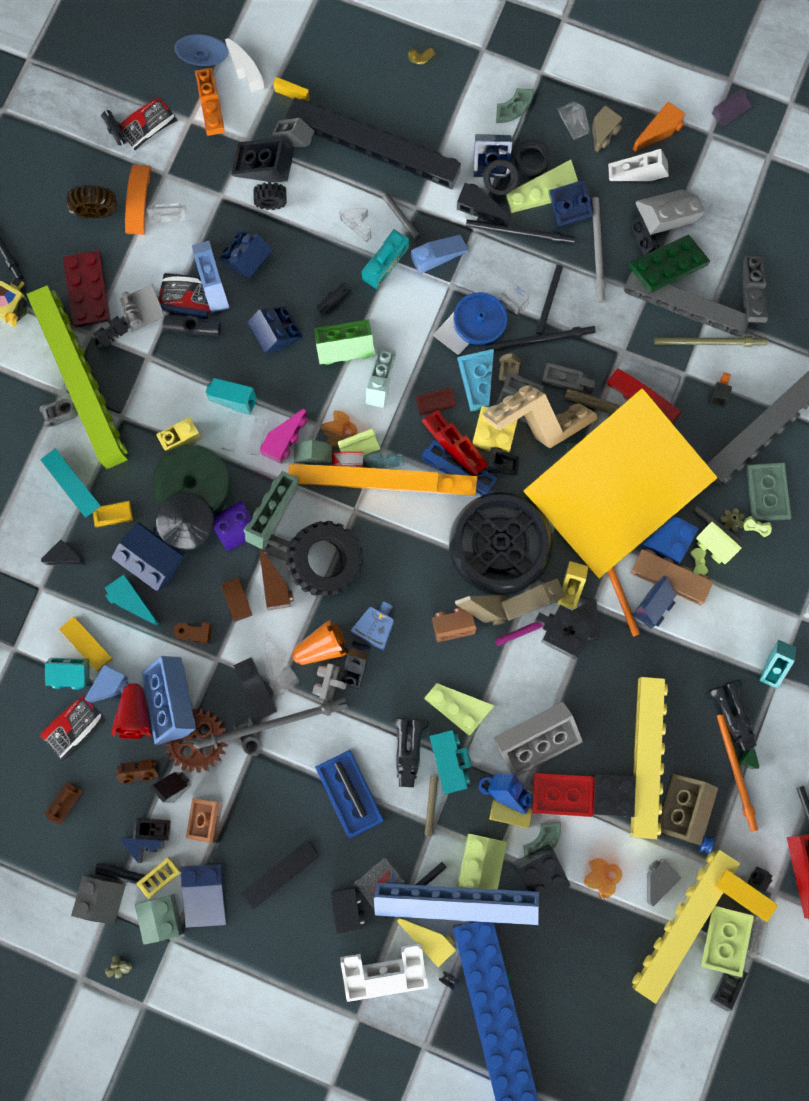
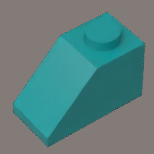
M778 640L768 656L759 681L778 689L795 661L796 647Z

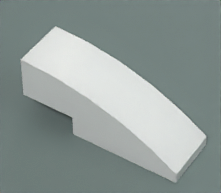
M229 38L225 39L238 79L246 77L251 93L264 89L262 76L250 56Z

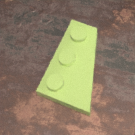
M437 683L424 698L468 736L473 733L494 707L492 704Z

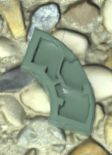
M516 88L514 96L509 101L497 104L496 123L510 122L525 113L532 102L534 89Z
M561 822L541 824L537 838L530 844L523 845L524 856L548 844L554 849L560 838Z

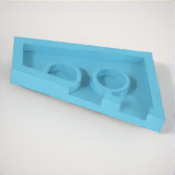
M494 349L457 358L471 412L481 410L482 406L489 407Z

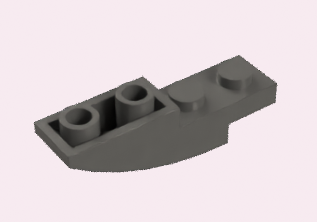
M744 256L743 305L744 313L747 314V322L766 323L768 319L765 297L766 279L763 257Z

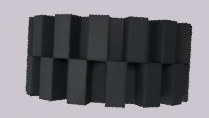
M264 182L262 185L257 184L253 189L254 205L257 208L275 210V208L281 209V207L283 208L287 204L286 187L282 184H271V182L266 184Z

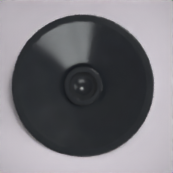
M186 492L177 493L167 498L159 507L156 515V527L162 540L169 546L178 550H192L203 545L211 536L214 528V515L209 504L200 496Z

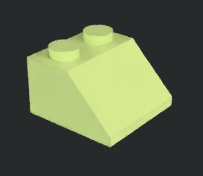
M713 521L696 537L698 540L696 544L704 551L706 549L710 550L713 553L711 557L719 564L721 562L726 564L741 549V546Z

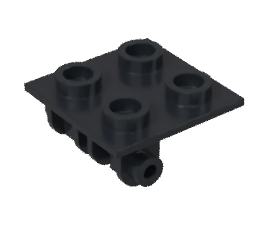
M116 316L108 322L110 325L108 328L104 329L101 327L93 333L95 337L92 339L97 338L98 342L96 344L100 349H105L111 344V341L105 335L106 333L113 342L115 341L109 334L110 330L119 339L113 328H115L120 336L128 332L130 326L127 322H121L124 316L121 318Z

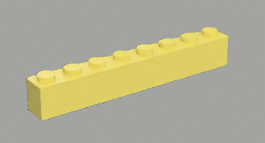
M647 677L638 679L633 776L636 777L635 816L631 817L630 837L657 839V835L661 834V823H658V815L662 813V803H659V795L663 793V783H660V775L664 773V763H661V755L665 753V743H662V735H665L666 732L663 715L666 716L667 712L664 696H667L668 685L665 684V679Z
M715 849L714 852L711 851L708 854L706 866L704 869L701 868L696 874L695 878L697 881L687 889L685 893L686 899L683 903L680 902L674 911L676 913L673 920H669L664 927L666 932L663 937H659L653 946L655 950L652 955H648L645 958L643 970L641 973L637 972L632 980V988L655 1004L658 1002L723 894L721 890L715 887L717 881L725 869L735 874L741 864L721 850Z

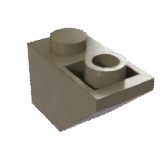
M606 105L595 116L592 124L594 148L597 153L601 148H606L611 140V136L613 134L616 136L622 128V117Z

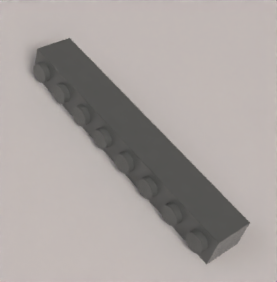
M809 371L707 463V466L717 476V479L713 481L717 486L721 482L726 484L733 477L731 474L733 471L737 470L739 472L747 464L745 462L746 459L749 457L753 459L760 452L758 448L762 445L766 447L774 440L772 436L775 433L779 435L787 428L785 424L789 420L791 422L796 420L801 415L799 411L802 408L805 410L809 408Z

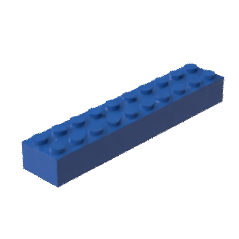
M470 921L454 925L453 930L495 1101H539L494 922Z

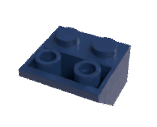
M241 231L234 236L232 243L222 251L219 259L239 274L251 277L273 249L259 234Z
M286 306L259 309L248 321L265 353L279 351L303 337Z

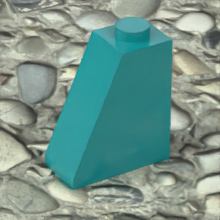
M215 378L206 388L209 401L251 416L257 402L253 388Z

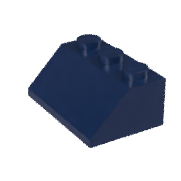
M138 522L119 543L112 559L154 590L159 591L169 584L184 555L166 544L159 536Z

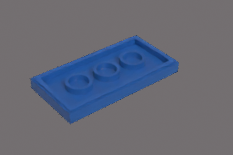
M351 750L315 766L349 839L384 822L382 814ZM339 761H341L368 814L360 818L334 766Z

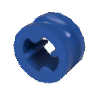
M482 778L478 784L479 791L484 795H490V792H486V789L482 788V783L485 784L484 781L488 780L489 784H491L492 778Z
M705 834L702 846L699 845V851H706V854H710L714 845V837L708 838Z

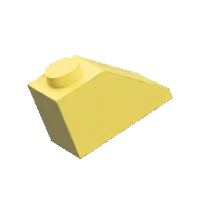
M569 562L562 584V589L566 596L560 599L557 604L576 609L586 581L588 566Z

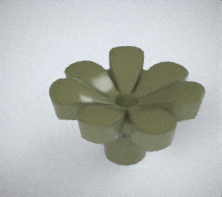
M734 508L732 512L725 510L723 512L725 516L720 518V522L725 523L724 527L728 530L731 528L732 533H737L738 527L744 528L742 520L745 519L744 514H738L739 510L737 508Z
M116 955L112 957L111 966L105 969V974H107V977H112L115 974L116 979L121 978V973H129L132 965L131 963H126V961H121L120 956Z

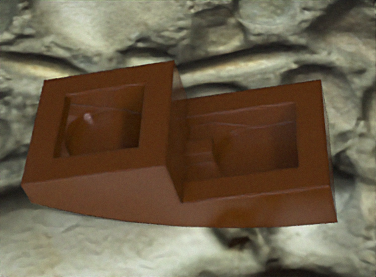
M239 577L222 583L221 586L234 622L253 616Z

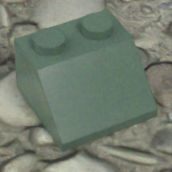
M174 894L135 904L144 945L183 934Z

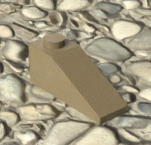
M557 578L503 601L501 605L508 621L554 604L566 595Z
M507 595L468 596L455 601L458 607L484 623L493 622V625L505 623L504 620L507 619L501 602L508 600Z

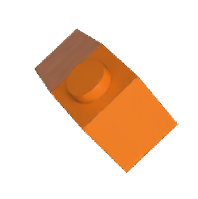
M667 102L636 140L633 150L637 152L672 136L676 130L679 131L685 123L683 119L686 113L670 102Z

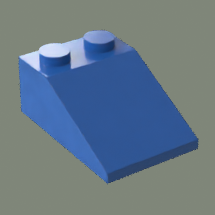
M672 516L640 543L639 546L655 552L661 558H669L674 561L673 564L678 565L682 561L699 528Z

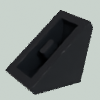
M491 447L488 473L517 475L519 457Z
M62 539L41 558V562L45 565H84V560Z
M135 818L133 839L168 841L171 820Z

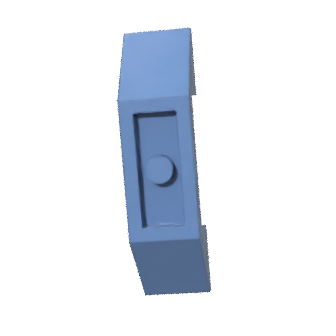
M210 241L192 245L194 258L211 313L228 309V301Z

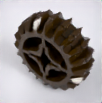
M89 184L71 188L67 194L66 205L69 212L74 216L86 219H99L102 217L106 218V216H111L115 213L117 199L114 192L109 188Z

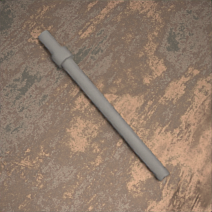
M594 197L592 198V212L594 215L593 230L596 266L595 289H597L598 303L605 302L604 289L606 288V280L603 275L599 198Z

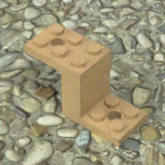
M531 385L520 388L519 392L505 397L503 402L489 407L482 414L484 420L497 430H501L524 416L535 439L548 448H552L598 419L595 412L580 403L570 406L567 411L555 416L546 395Z

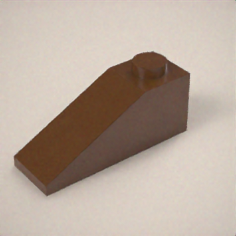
M259 551L267 609L275 610L291 607V602L294 601L293 590H289L287 584L264 551Z

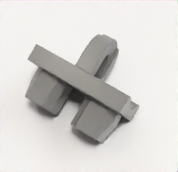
M333 664L319 666L317 675L323 677L324 681L323 685H314L313 694L320 696L319 698L333 701L335 689H345L347 683L337 681L340 667Z

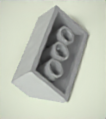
M564 702L494 737L498 750L510 773L516 777L583 742L573 715Z

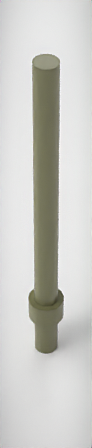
M744 336V338L654 337V345H743V347H752V345H767L768 342L767 338H753L752 336Z

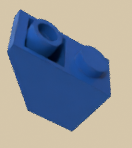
M494 774L488 789L498 803L517 812L527 814L533 797L514 774Z

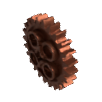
M192 709L196 729L187 737L166 742L164 745L170 746L165 752L172 753L169 760L176 759L175 766L182 764L181 770L185 771L188 767L189 772L192 773L194 768H196L197 773H201L202 767L205 771H209V764L212 767H216L214 761H222L219 755H226L222 748L228 747V744L224 742L218 743L217 749H214V746L211 745V752L205 755L203 748H194V743L180 744L179 742L181 740H195L196 736L200 739L210 738V732L213 731L215 736L226 732L227 729L220 728L224 722H216L218 719L217 715L211 718L212 712L208 711L204 715V709H200L197 714L196 709ZM204 725H209V733L203 735L201 728ZM190 746L192 753L190 756L185 757L183 750Z

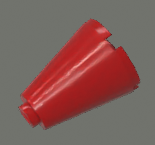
M130 683L123 689L111 729V734L114 737L115 733L119 734L121 739H142V735L147 734V737L151 736V725L144 689L139 684Z

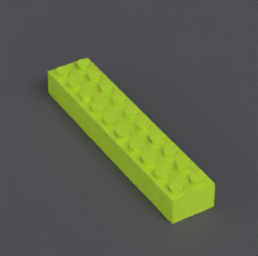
M48 285L28 293L27 297L98 460L106 469L127 461L125 454L128 451L119 438L121 435L112 422L113 417L105 406L106 401L98 390L99 385L91 374L92 369L84 358L85 353L77 342L78 337L70 326L71 321L67 313L64 312V305L60 297H58L55 290L51 291Z

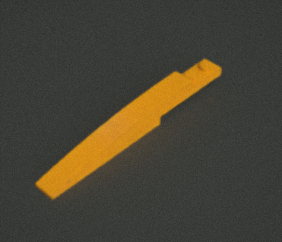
M289 464L288 474L299 478L298 484L476 496L477 476Z

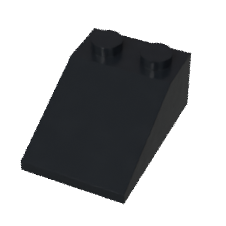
M284 137L238 142L231 175L233 177L272 183L288 181L295 148Z

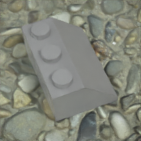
M682 189L636 201L638 210L650 235L695 223L706 212L698 195Z

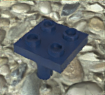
M585 180L548 190L557 227L594 216Z

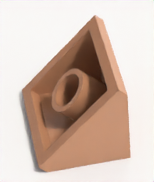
M192 798L186 838L215 843L217 841L223 802Z

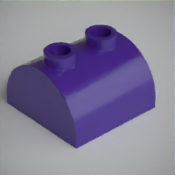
M242 500L214 516V530L227 552L246 542L244 529L247 523L253 519Z

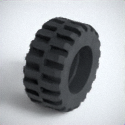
M319 521L310 524L296 533L297 535L290 541L291 545L287 548L286 552L288 554L286 565H289L290 569L288 573L289 576H293L295 585H300L301 590L310 592L314 596H329L345 591L350 585L355 583L356 576L361 573L360 565L363 564V558H360V554L363 551L362 547L358 548L357 543L359 540L357 537H352L351 534L353 532L349 528L344 529V525L340 523L333 524V521ZM327 541L334 545L339 552L340 567L330 577L317 575L309 565V549L316 542Z

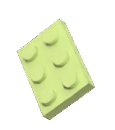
M715 906L711 912L701 967L742 977L754 916Z

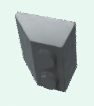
M83 875L71 916L93 922L115 924L126 884L92 875Z

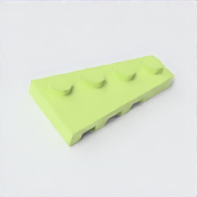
M569 160L506 194L510 212L514 213L549 204L551 201L548 190L577 182L572 161Z

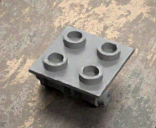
M153 284L131 294L127 291L121 293L120 302L132 332L165 317Z

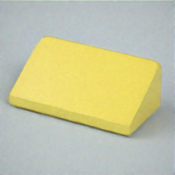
M493 800L489 819L529 828L532 809L529 808L527 814H522Z

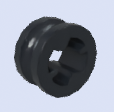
M443 971V977L438 979L452 990L455 989L454 984L459 982L458 979L446 971Z

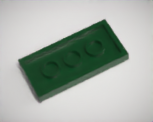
M688 234L631 261L628 267L647 291L652 293L708 266L710 260Z

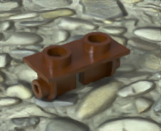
M153 759L139 761V768H136L135 762L122 763L120 766H117V773L115 775L119 782L124 784H130L139 780L150 781L153 778H159L156 771L158 764Z
M67 781L44 813L47 816L46 818L61 825L83 791Z

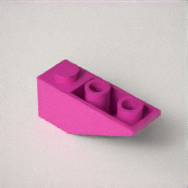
M302 409L269 432L259 449L261 455L282 464L283 460H287L291 452L289 449L292 443L295 444L299 438L298 432L300 428L304 427L307 423L306 410Z

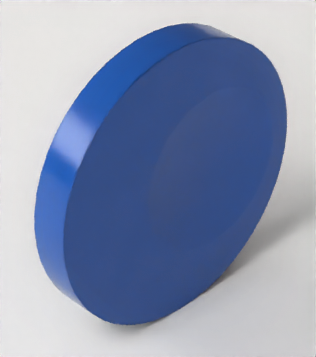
M483 292L472 293L462 298L457 304L453 315L454 328L464 341L472 345L484 346L485 344H491L502 336L507 325V312L501 301L493 295Z

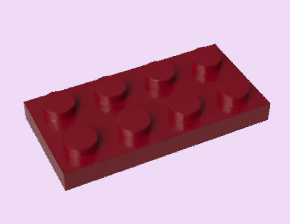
M100 251L64 256L63 263L73 326L77 328L111 321Z

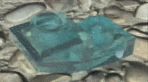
M377 451L366 454V457H363L365 466L374 468H393L404 465L402 454L397 455V453L389 454L386 456L387 458L383 459L382 452L377 453Z

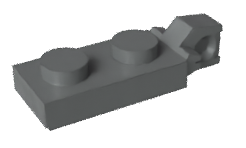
M547 363L542 379L543 383L566 389L570 388L579 392H583V389L593 391L596 381L586 379L587 375L581 371Z

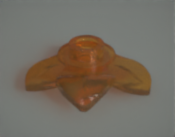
M334 411V421L321 425L323 433L329 436L327 443L332 446H338L339 441L358 433L357 427L350 422L349 416L341 411ZM350 430L351 434H346L345 431Z
M600 858L589 861L592 871L585 877L584 885L591 889H598L600 899L609 898L615 893L616 884L622 879L621 868L616 864H608ZM610 871L615 872L616 877L611 878L609 877L608 873Z

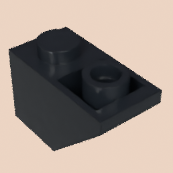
M356 641L352 642L341 682L347 683L346 686L359 689L372 646Z

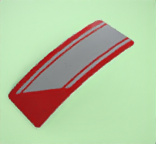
M333 452L332 466L362 467L363 452Z

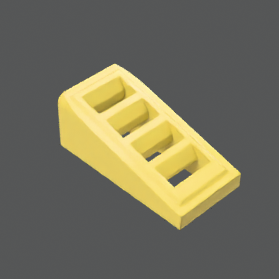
M167 857L136 884L146 897L150 899L175 879L181 871ZM165 865H167L173 872L171 876L165 870ZM159 870H161V872L167 878L165 881L157 873ZM153 875L160 882L159 886L151 879ZM148 881L154 890L151 892L144 882Z

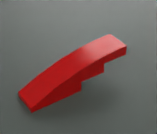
M619 368L607 380V385L623 394V398L627 400L643 389L672 424L681 414L680 410L662 396Z
M436 410L422 420L442 447L473 476L488 466L467 435L463 437L452 422L448 424L439 410Z

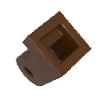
M181 622L174 626L173 633L176 638L182 641L210 644L213 625L202 622L201 627H194Z

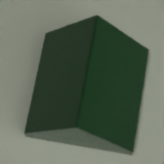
M746 750L738 762L751 770L759 769L755 750Z

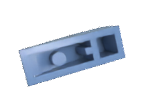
M461 235L428 242L411 250V259L418 273L422 274L469 250Z

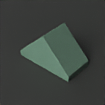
M313 439L296 443L294 446V463H332V444Z

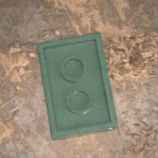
M785 462L747 465L746 475L751 516L756 521L791 519Z

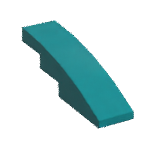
M56 448L40 459L85 518L101 507Z

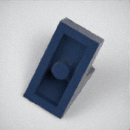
M121 837L122 844L137 863H142L144 848H146V852H158V849L164 848L165 840Z

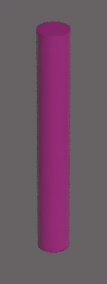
M536 621L494 640L496 645L500 646L542 628L544 625Z

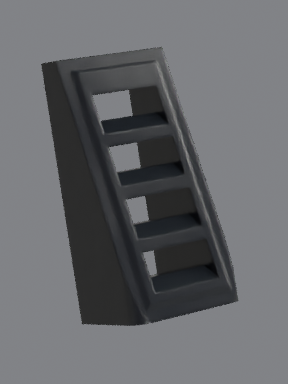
M743 971V975L739 980L727 973H723L710 1002L727 1012L731 1011L748 973ZM728 980L734 983L736 986L733 987L726 983V981ZM723 988L729 990L730 992H732V994L730 995L724 992ZM722 996L726 998L728 1002L720 999L719 997Z

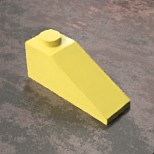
M402 917L397 919V922L417 944H421L422 950L437 967L456 951L454 947L456 943L448 934L444 936L441 932Z

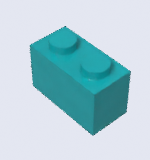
M50 657L45 663V686H52L55 689L71 687L78 690L85 687L89 682V659Z

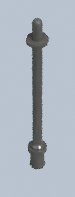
M342 697L329 702L326 700L319 707L217 736L212 731L210 732V738L196 741L194 748L200 749L213 745L214 749H217V744L319 714L330 716L331 713L348 709L347 704L339 706L340 703L346 702V699Z

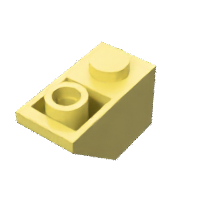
M190 417L156 434L165 452L185 448L202 439Z

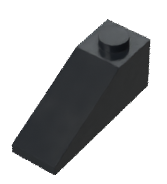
M464 183L457 200L456 210L495 224L509 225L510 216L482 188H479L476 184Z
M173 772L153 784L150 789L163 803H175L191 787L188 783L190 779L183 772L180 774L179 772Z

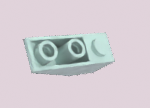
M382 350L377 351L367 386L365 404L384 408L396 353Z

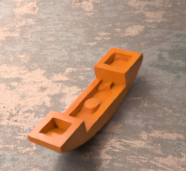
M132 165L126 197V234L144 235L145 207L148 184H150L151 166Z

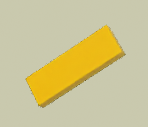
M73 616L59 629L84 658L89 659V663L96 671L99 672L103 665H107L113 659L76 617Z
M727 869L724 870L715 885L716 888L765 922L770 920L778 907V904Z

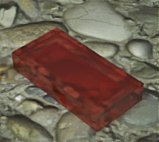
M451 387L415 396L420 416L456 406Z

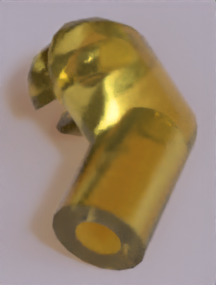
M428 48L421 54L412 49L408 52V59L412 63L424 64L435 55V52L432 48Z

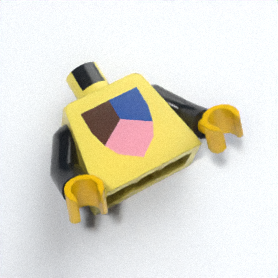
M16 277L10 285L0 281V318L4 319L6 324L9 322L14 327L17 326V321L27 314L26 298L20 292L24 283Z

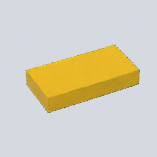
M275 77L273 81L275 92L292 99L295 97L309 102L308 89Z
M130 501L101 506L93 512L95 527L134 521Z

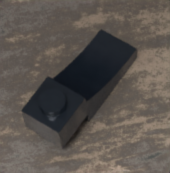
M250 657L233 665L258 719L262 720L277 713V709L254 659Z

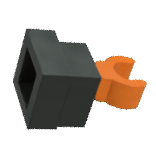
M723 372L720 382H717L713 388L709 403L721 407L726 406L732 390V386L728 385L731 374Z

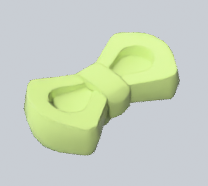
M752 516L747 517L743 522L745 531L754 530L763 537L770 535L772 532L770 522L761 523Z
M696 548L690 552V556L695 560L696 565L692 573L706 575L708 573L704 559L706 551L701 548Z

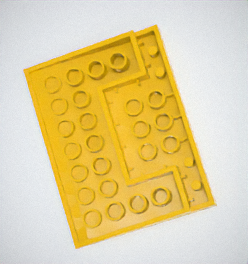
M641 389L528 486L524 493L594 574L601 578L717 479V476L648 394Z

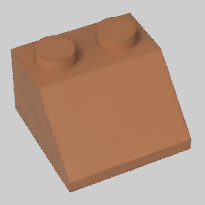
M462 608L455 609L454 613L450 614L439 612L435 614L436 617H432L437 642L473 635L476 632L473 616Z

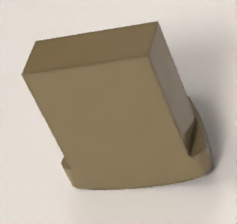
M509 353L499 359V382H505L509 372L518 375L519 366H521L522 361L517 355Z

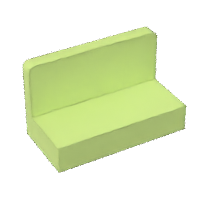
M373 428L338 442L341 452H363V458L381 451Z

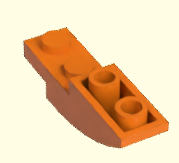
M213 68L196 70L195 75L207 136L225 133Z

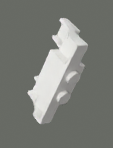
M421 944L401 947L402 959L362 965L360 954L340 957L347 1002L428 988Z

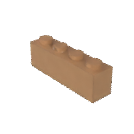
M649 549L640 551L630 574L652 584L658 582L665 575L668 577L676 595L700 606L705 603L713 585L708 576L692 573L690 568L683 565L679 567L673 564V560L666 557L662 559Z

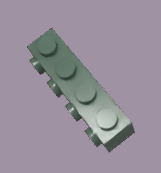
M281 471L278 478L273 480L270 491L264 495L261 506L256 508L253 519L247 523L244 529L246 542L261 549L264 548L298 491L299 478Z

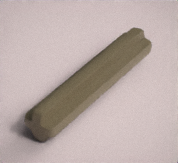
M570 388L567 389L565 398L609 414L620 408L618 404Z

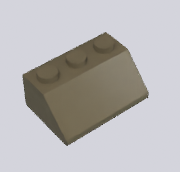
M673 774L659 819L661 833L702 846L718 788L703 781Z

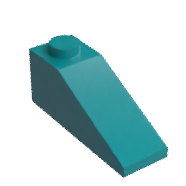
M122 575L105 587L107 591L105 596L111 604L115 603L156 626L160 624L125 575Z

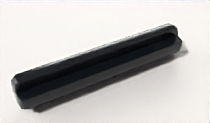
M98 863L95 868V874L136 884L146 876ZM148 881L144 882L148 888L151 887Z

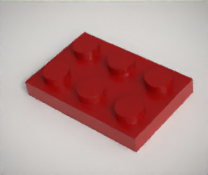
M534 773L532 813L592 817L594 777Z

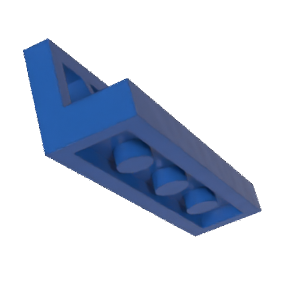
M433 440L429 448L424 450L422 460L441 472L470 476L462 470L464 467L460 464L456 467L447 462L446 459L453 457L439 442ZM435 446L442 450V457L431 452ZM485 470L479 472L481 475H475L477 476L476 493L481 496L489 494L498 478ZM487 477L492 481L487 486L480 482L478 478Z

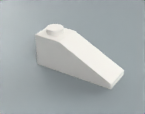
M662 149L608 164L610 181H654L669 176L668 161Z

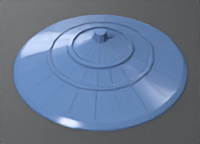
M204 34L184 36L174 46L175 53L180 59L197 66L216 65L223 62L228 56V48L221 40Z

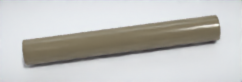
M430 776L425 836H432L438 776Z

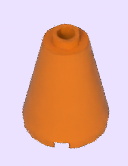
M334 620L326 621L293 648L292 657L296 663L305 665L348 654V648L344 649L343 646L346 641L337 624L332 625Z

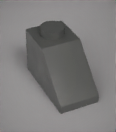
M301 118L279 120L271 136L273 138L284 137L296 148L306 147L312 141V135L315 131Z
M662 859L660 861L655 860L648 867L650 871L647 873V903L653 907L681 879L674 869Z

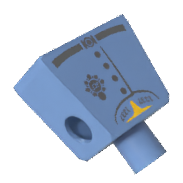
M383 601L378 610L369 607L352 628L351 633L384 651L394 624V619L388 616L393 606Z

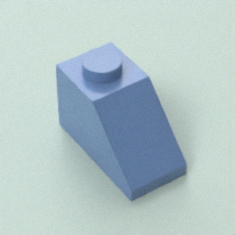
M103 665L85 700L93 703L119 695L120 691L123 692L124 687H127L128 677Z

